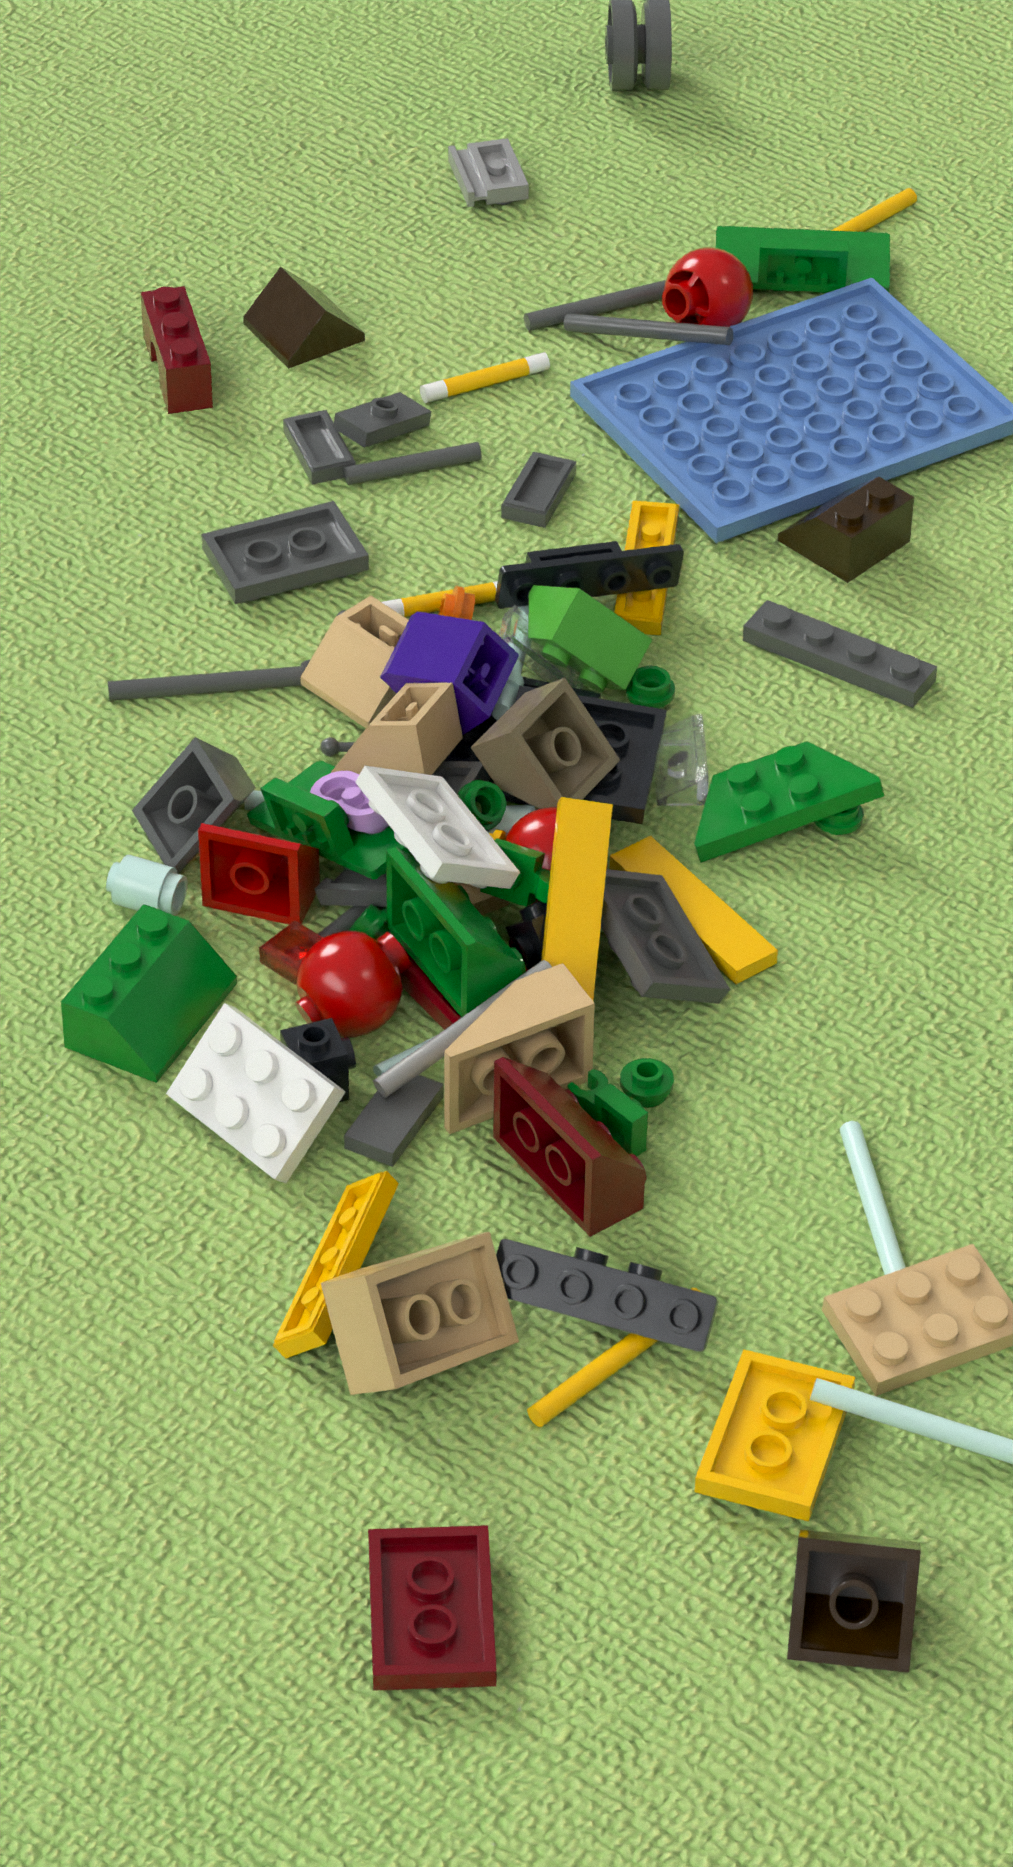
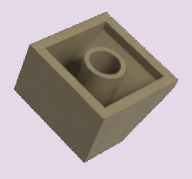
M566 678L525 692L471 746V749L494 783L502 791L539 809L557 807L560 797L583 800L620 761Z

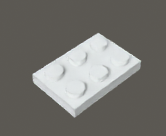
M364 766L355 783L369 799L368 803L371 809L381 815L393 829L395 839L401 845L408 848L420 863V870L426 877L441 884L457 882L470 884L477 888L490 886L510 889L520 871L443 777Z
M224 1003L166 1094L273 1179L287 1183L345 1094V1091L237 1008Z

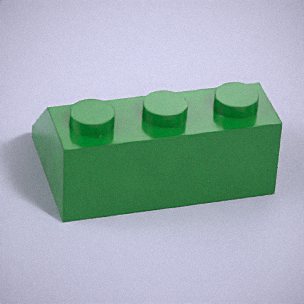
M397 847L386 850L387 928L461 1018L526 972L525 964L519 951L514 947L510 948L498 935L492 920L488 916L480 914L461 885H455L454 882H447L446 884L434 882L421 872L420 863L412 854Z
M143 904L62 999L61 1013L64 1047L157 1083L236 986L237 975L189 920Z

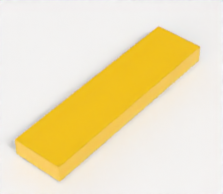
M633 501L625 551L674 545L679 518V504ZM668 588L617 594L614 613L644 634L661 635Z
M560 797L557 803L541 961L546 960L552 967L563 963L593 1000L613 804Z
M651 835L610 855V870L655 874L664 877L717 968L735 984L777 964L778 950Z
M388 1171L379 1172L346 1186L274 1340L273 1347L285 1359L327 1343L333 1328L321 1283L361 1268L399 1185Z

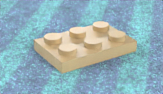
M974 1244L825 1296L822 1311L875 1396L1013 1346V1303Z

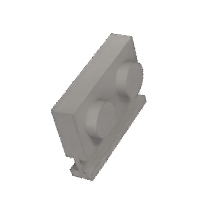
M508 138L468 143L467 149L456 150L454 145L448 146V161L468 207H473L474 201L485 200L487 205H504L513 201L528 199L529 184Z

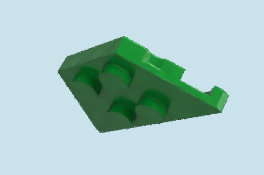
M808 741L781 748L775 753L747 763L734 765L730 769L712 776L694 842L699 861L702 863L884 797L881 780L877 775Z

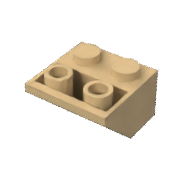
M373 596L367 597L335 617L301 675V685L364 728H367L397 694L380 676L409 620Z
M406 683L368 725L331 773L336 771H352L360 775L364 766L432 775L463 738L453 683Z

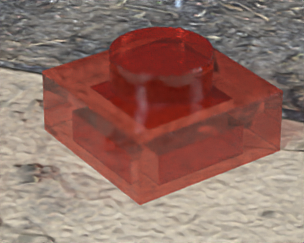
M293 921L259 947L260 963L297 985V974L304 956L323 937L299 922Z

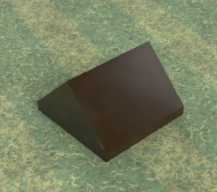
M281 266L243 316L244 325L288 369L365 341V333L323 292Z

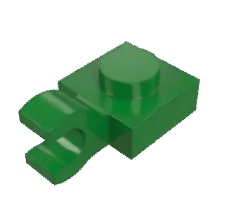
M499 838L495 839L494 841L520 871V874L510 889L486 886V888H480V892L525 907L533 904L536 898L547 903L551 871L542 868L545 853Z
M596 1069L588 1071L587 1087L590 1090H583L573 1082L567 1085V1089L575 1095L579 1105L595 1121L602 1122L608 1128L612 1138L628 1154H634L637 1157L647 1150L648 1112L639 1101L628 1097L614 1085L609 1084L606 1075Z

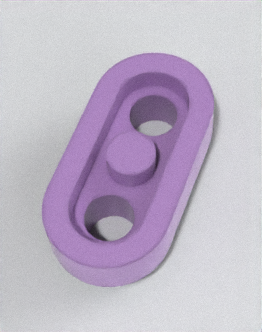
M336 771L323 776L314 783L310 793L326 800L337 802L347 814L349 820L348 828L374 834L385 830L389 826L381 815L371 809L368 803L369 799L355 783L359 774L352 771Z

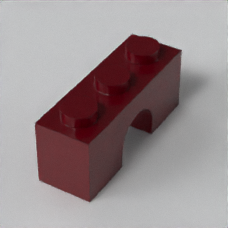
M185 286L174 288L160 287L156 290L141 292L143 337L151 362H158L160 390L168 414L213 408L211 362Z

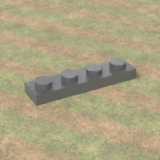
M769 600L743 625L742 641L911 708L918 703L936 682L937 666Z

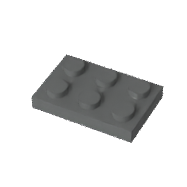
M334 501L201 534L202 550L235 604L254 601L265 596L300 589L308 585L335 578H343L369 570L368 553Z
M606 869L601 928L608 938L610 948L617 954L629 974L632 986L640 993L641 997L719 1004L730 991V988L664 877L655 874Z

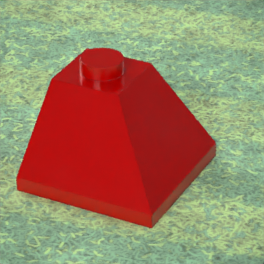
M201 823L198 829L202 906L301 927L316 896L314 889L320 884L319 849L295 842Z

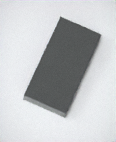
M327 410L283 419V432L312 485L345 478L344 467L356 465L340 433L333 428L334 423Z
M532 452L501 505V518L546 528L576 475V461Z
M418 1075L387 1098H384L377 1091L345 1133L344 1149L393 1167L443 1099L444 1084Z

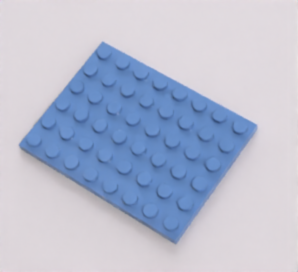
M873 278L730 326L733 329L731 345L684 342L570 382V397L679 504L715 543L822 505L844 491L878 476L887 481L1013 434V403Z

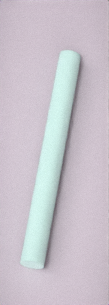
M856 1121L846 1122L840 1127V1134L884 1275L906 1267L861 1125Z
M816 1378L810 1396L811 1401L1013 1464L1012 1439L823 1379Z

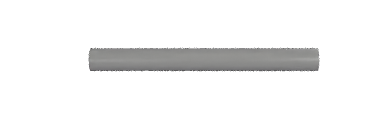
M542 960L514 981L552 966L546 960ZM513 982L373 1080L377 1091L384 1098H387L442 1059L444 1051Z

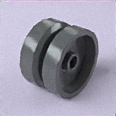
M609 0L608 24L605 27L606 64H608L611 91H632L637 81L638 64H641L642 80L647 90H669L672 64L669 0H645L642 5L641 24H637L636 6L632 0Z

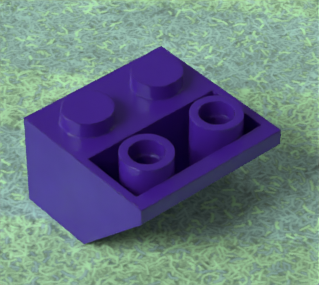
M417 611L411 615L380 678L395 693H398L406 683H453L462 735H464L491 716L519 654L485 622Z

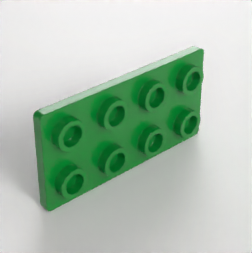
M718 226L716 228L715 248L733 254L744 264L750 274L753 289L778 292L807 291L825 294L873 278L889 292L890 234L738 226Z
M321 760L316 761L288 783L275 777L260 788L264 801L247 813L251 825L284 840L318 848L320 856L370 879H377L381 875L386 874V850L397 847L411 853L408 848L401 845L395 839V832L390 826L374 834L350 829L347 827L349 824L347 814L337 802L326 800L310 793L314 783L323 776L330 774L335 766Z

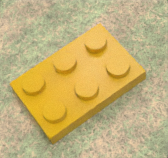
M743 1349L695 1477V1493L809 1522L847 1413L846 1411L811 1401L812 1389L816 1378L854 1389L855 1377Z

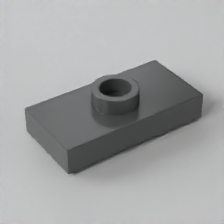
M398 392L383 398H375L371 402L335 413L333 428L365 448L429 426L432 411Z

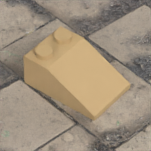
M563 963L514 981L444 1051V1128L449 1134L493 1118L494 1061L501 1057L548 1073L563 1089H567V1085L571 1082L577 1086L588 1082V1071L593 1069L595 1003Z
M490 1232L476 1234L364 1267L321 1283L350 1395L398 1389L519 1342Z

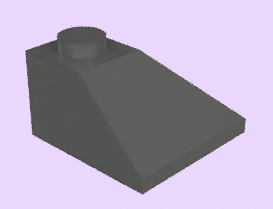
M195 737L133 808L132 812L164 865L176 868L177 874H179L199 852L198 829L201 823L222 827L256 787L237 757Z

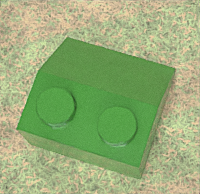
M533 585L529 592L528 638L543 647L541 655L558 666H571L580 673L577 679L585 686L602 693L605 688L626 690L653 639L579 588Z

